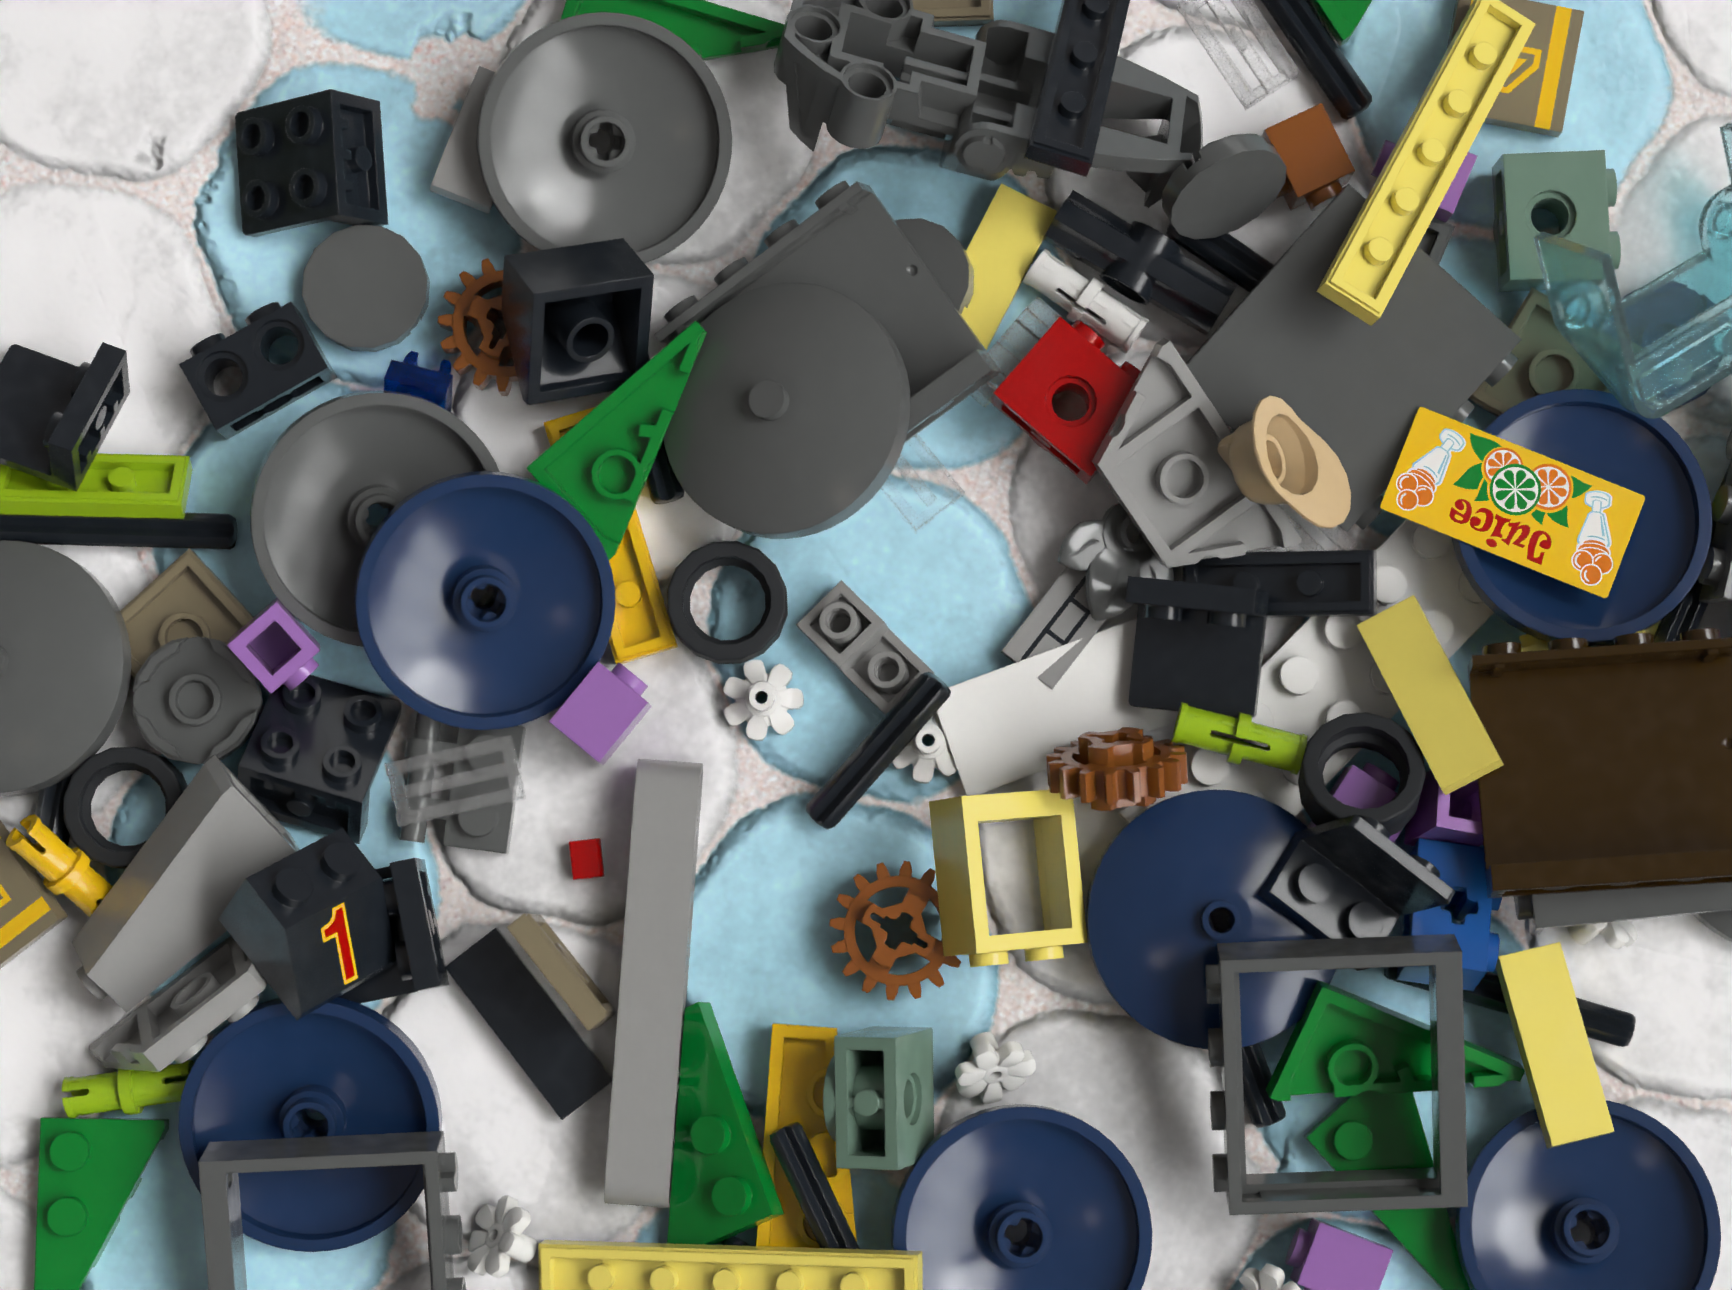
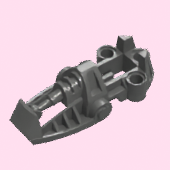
M792 0L791 9L786 17L774 62V73L786 85L789 128L813 152L823 122L826 123L827 130L832 138L845 146L858 149L871 148L878 144L886 124L944 139L939 166L959 173L995 181L1012 169L1016 176L1024 177L1028 171H1035L1037 177L1049 179L1054 169L1052 166L1024 158L1054 33L1013 21L996 20L982 26L975 35V39L934 28V15L915 10L912 0ZM1117 56L1103 118L1162 119L1158 134L1147 137H1140L1101 126L1091 167L1126 171L1127 175L1145 192L1144 206L1149 208L1162 199V192L1173 171L1178 166L1184 163L1188 170L1195 162L1200 160L1196 153L1203 147V124L1199 96L1153 71Z

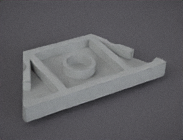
M1163 338L1155 344L1096 452L1092 463L1161 565L1166 568L1196 564L1201 559L1212 557L1225 559L1246 555L1247 551L1280 546L1282 548L1297 546L1303 540L1280 505H1263L1252 502L1240 491L1234 480L1232 470L1219 455L1217 449L1219 442L1232 433L1171 341Z
M229 936L91 1044L89 1050L105 1068L160 1072L174 1060L180 1064L192 1058L207 1042L208 1038L206 1035L225 1020L233 1023L247 1015L258 1003V994L265 990L268 982L234 938Z

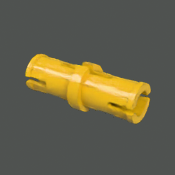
M37 815L27 816L20 821V824L27 829L26 832L37 842L32 843L14 827L7 837L6 846L19 854L45 877L43 884L54 895L64 894L90 918L100 904L97 900H103L113 886L89 866L91 860L78 847L70 849L42 823Z

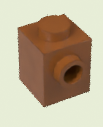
M1322 103L1265 129L1262 137H1265L1269 145H1274L1287 167L1285 184L1277 198L1283 196L1290 211L1306 203L1311 211L1327 206L1343 189L1342 186L1349 182L1355 172Z

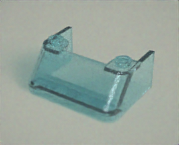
M1730 122L1719 129L1731 184L1715 193L1706 202L1701 211L1698 231L1703 251L1622 300L1610 254L1544 231L1533 237L1557 330L1623 408L1646 418L1655 419L1664 416L1732 374V123Z

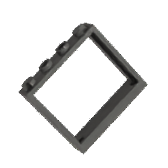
M1437 934L1217 943L1218 964L1205 965L1207 1004H1219L1220 1027L1208 1028V1056L1210 1068L1221 1067L1222 1091H1210V1114L1212 1131L1224 1130V1153L1212 1154L1214 1192H1226L1229 1215L1468 1207L1462 950L1455 935ZM1429 966L1433 1167L1246 1174L1239 973Z
M444 1131L209 1142L198 1162L208 1290H247L238 1173L419 1164L423 1165L431 1290H466L465 1278H454L453 1255L462 1253V1222L460 1215H450L448 1192H456L458 1189V1162L456 1152H445Z

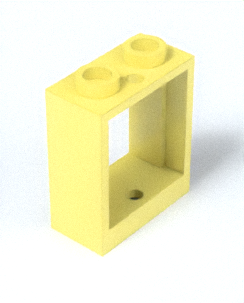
M1038 790L959 796L929 801L944 956L969 954L970 967L1009 964L1008 950L1024 949L1025 962L1064 958L1063 945L1088 943L1073 798L1064 800L1061 799L1060 793ZM1033 819L1044 931L989 936L978 824Z

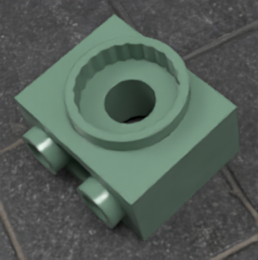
M1605 150L1502 154L1492 167L1495 217L1493 236L1497 252L1499 292L1530 291L1532 287L1536 290L1600 288L1612 277V270L1619 268L1621 259L1620 237L1617 231H1610L1608 207H1614L1616 204L1617 179L1614 169H1606ZM1541 208L1552 212L1558 219V234L1545 235L1537 231L1531 220L1532 210Z
M872 1026L834 1036V1056L828 1065L824 1081L823 1110L828 1133L836 1142V1168L900 1170L916 1164L924 1147L934 1138L933 1028Z

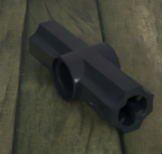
M1074 190L1064 201L1045 235L1044 240L1053 244L1054 247H1058L1072 258L1100 272L1099 276L1103 282L1119 294L1139 304L1148 305L1150 302L1206 336L1236 288L1228 280L1217 276L1207 270L1206 267L1180 254L1179 246L1160 231L1138 221H1133L1130 224Z

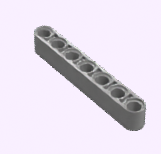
M638 759L604 1184V1202L607 1204L670 1208L703 763Z

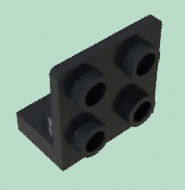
M328 89L241 111L236 114L235 128L242 232L244 235L258 237L324 221L352 226L388 225L380 101Z
M102 342L91 364L83 362L78 367L17 344L11 345L0 363V464L77 492L130 393L126 350Z
M1128 576L1126 602L1138 604L1129 704L1133 707L1179 712L1181 703H1186L1191 707L1238 718L1239 712L1252 715L1253 719L1257 714L1269 592L1255 588Z
M309 675L291 691L282 684L272 694L270 693L238 765V780L277 820L326 835L343 828L354 843L360 844L368 824L370 788L400 718L402 704L398 700L314 675Z
M1353 814L1295 832L1258 895L1315 939L1389 936L1400 916L1449 904L1455 891L1439 878L1440 872L1433 864L1419 856L1409 855L1389 839L1390 834L1382 824L1372 818ZM1354 968V969H1355L1356 971H1360V970H1365V969H1369V968Z
M411 858L389 863L390 866L375 869L382 877L396 961L392 967L339 996L340 998L361 1004L449 985L425 859Z

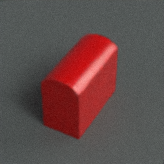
M600 838L569 842L573 880L605 876Z

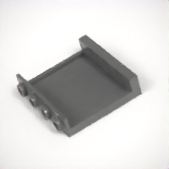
M1350 184L1345 186L1185 363L1225 424L1233 431L1252 420L1253 412L1260 400L1268 396H1275L1283 399L1296 415L1329 445L1338 456L1347 474L1351 490L1350 511L1345 521L1337 525V527L1346 532L1354 524L1362 530L1365 529L1383 510L1380 508L1383 500L1381 494L1388 487L1418 408L1424 407L1462 423L1475 407L1467 399L1484 381L1493 387L1509 372L1518 360L1511 351L1522 340L1420 247H1417L1380 319L1372 326L1316 292L1366 200Z

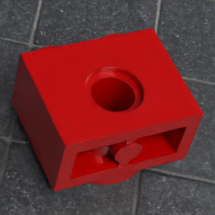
M1059 317L994 391L991 403L1026 432L1039 447L1049 452L1087 485L1098 472L1092 460L1141 371L1126 361L1120 367L1101 352L1105 346L1104 341L1083 322L1076 320L1071 326L1062 317ZM1064 391L1077 393L1085 401L1087 407L1086 414L1074 421H1067L1058 417L1052 407L1053 397Z

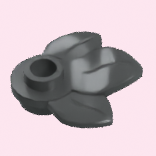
M1119 502L1106 511L1102 520L1083 521L1074 526L1066 535L1058 555V562L1065 567L1086 571V598L1091 617L1095 621H1103L1120 615L1134 604L1126 602L1128 576L1174 581L1173 568H1166L1161 565L1140 532L1135 543H1131L1128 540L1126 529L1131 519Z

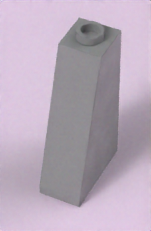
M215 755L204 763L72 941L83 965L76 971L81 982L98 1000L101 1001L109 995L126 1013L227 931L218 918L245 878L300 850L291 834Z

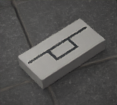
M1066 567L1001 651L1002 654L1016 663L1081 639L1037 677L1050 689L1055 687L1106 621H1095L1091 617L1086 598V571Z

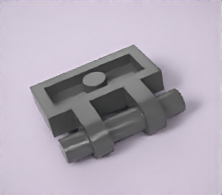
M417 713L414 737H407L404 757L410 758L406 794H399L396 814H402L399 840L424 843L428 818L446 820L443 839L444 846L509 854L526 728L523 726L493 730L459 728L457 744L439 741L441 722ZM436 761L454 764L449 801L431 798Z

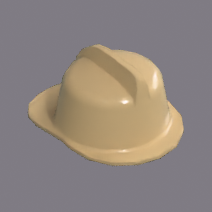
M1268 396L1260 400L1253 412L1252 420L1239 426L1234 433L1224 437L1219 442L1218 453L1232 470L1237 486L1248 500L1263 505L1288 504L1305 520L1321 528L1332 529L1345 521L1350 511L1351 490L1347 474L1338 456L1319 435L1296 415L1283 399Z

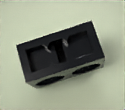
M273 302L255 310L245 319L248 326L225 338L223 333L205 338L190 349L192 357L179 364L215 430L226 439L233 437L337 378L304 317L292 302L282 307L279 302ZM282 336L296 337L299 345L296 356L286 364L277 365L271 363L269 349L272 343ZM227 367L241 368L243 379L239 389L228 396L216 395L214 380L217 374Z

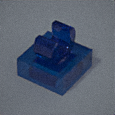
M413 351L405 356L403 362L391 360L384 377L385 391L415 395L434 402L451 412L453 375H451V362L449 360L443 359L438 371L419 367V353Z

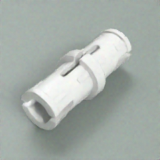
M1045 248L1027 272L1023 283L1027 286L1030 285L1069 312L1066 319L1072 323H1075L1076 320L1082 321L1117 345L1126 354L1148 324L1149 319L1145 316H1140L1104 291V282L1096 277L1091 281L1050 254L1051 252Z

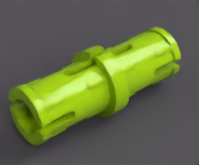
M1181 703L1171 741L1227 755L1226 762L1240 765L1243 759L1290 771L1291 774L1298 775L1308 736L1252 722V715L1239 712L1238 718ZM1211 731H1218L1225 734L1233 735L1238 738L1264 743L1268 746L1263 747L1260 745L1244 742L1243 740L1221 736L1218 734L1211 733Z
M187 1060L180 1064H169L160 1072L118 1068V1072L75 1078L73 1076L64 1077L62 1092H71L72 1097L62 1098L65 1113L69 1118H76L79 1115L122 1109L125 1114L132 1115L142 1113L144 1106L181 1101L186 1080L195 1062Z

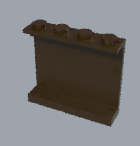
M1702 628L1680 633L1681 641L1654 643V635L1651 633H1632L1614 637V645L1588 647L1586 638H1562L1549 641L1548 650L1522 652L1521 643L1503 642L1485 645L1482 647V655H1472L1468 664L1470 701L1504 764L1502 767L1477 779L1488 898L1732 883V637L1721 638L1719 629Z

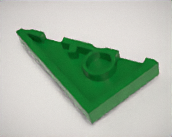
M566 0L560 19L597 12L621 13L652 21L680 37L703 60L778 48L785 25L705 0Z
M697 320L527 467V470L540 484L561 495L581 513L600 539L608 560L619 549L707 335V331Z
M1318 980L1305 1011L1297 1022L1265 1090L1268 1096L1276 1101H1291V1095L1332 1093L1336 1098L1357 1096L1361 1092L1369 1090L1379 1094L1432 1091L1430 1025ZM1464 1040L1465 1083H1471L1474 1088L1500 1086L1504 1082L1512 1080L1521 1081L1525 1069L1519 1062Z
M697 1002L686 1007L684 1013L667 1243L714 1245L783 1215L784 1212L711 1003Z
M1369 1090L1361 1092L1357 1096L1346 1097L1303 1136L1334 1171L1433 1167V1160L1413 1092L1379 1094ZM1446 1208L1370 1210L1442 1290H1470L1460 1264L1456 1240Z
M43 1117L40 1119L34 1290L81 1289L89 1272L98 1263L113 1235L127 1201L133 1197L143 1179L141 1175L157 1145L166 1136L169 1130L170 1119Z

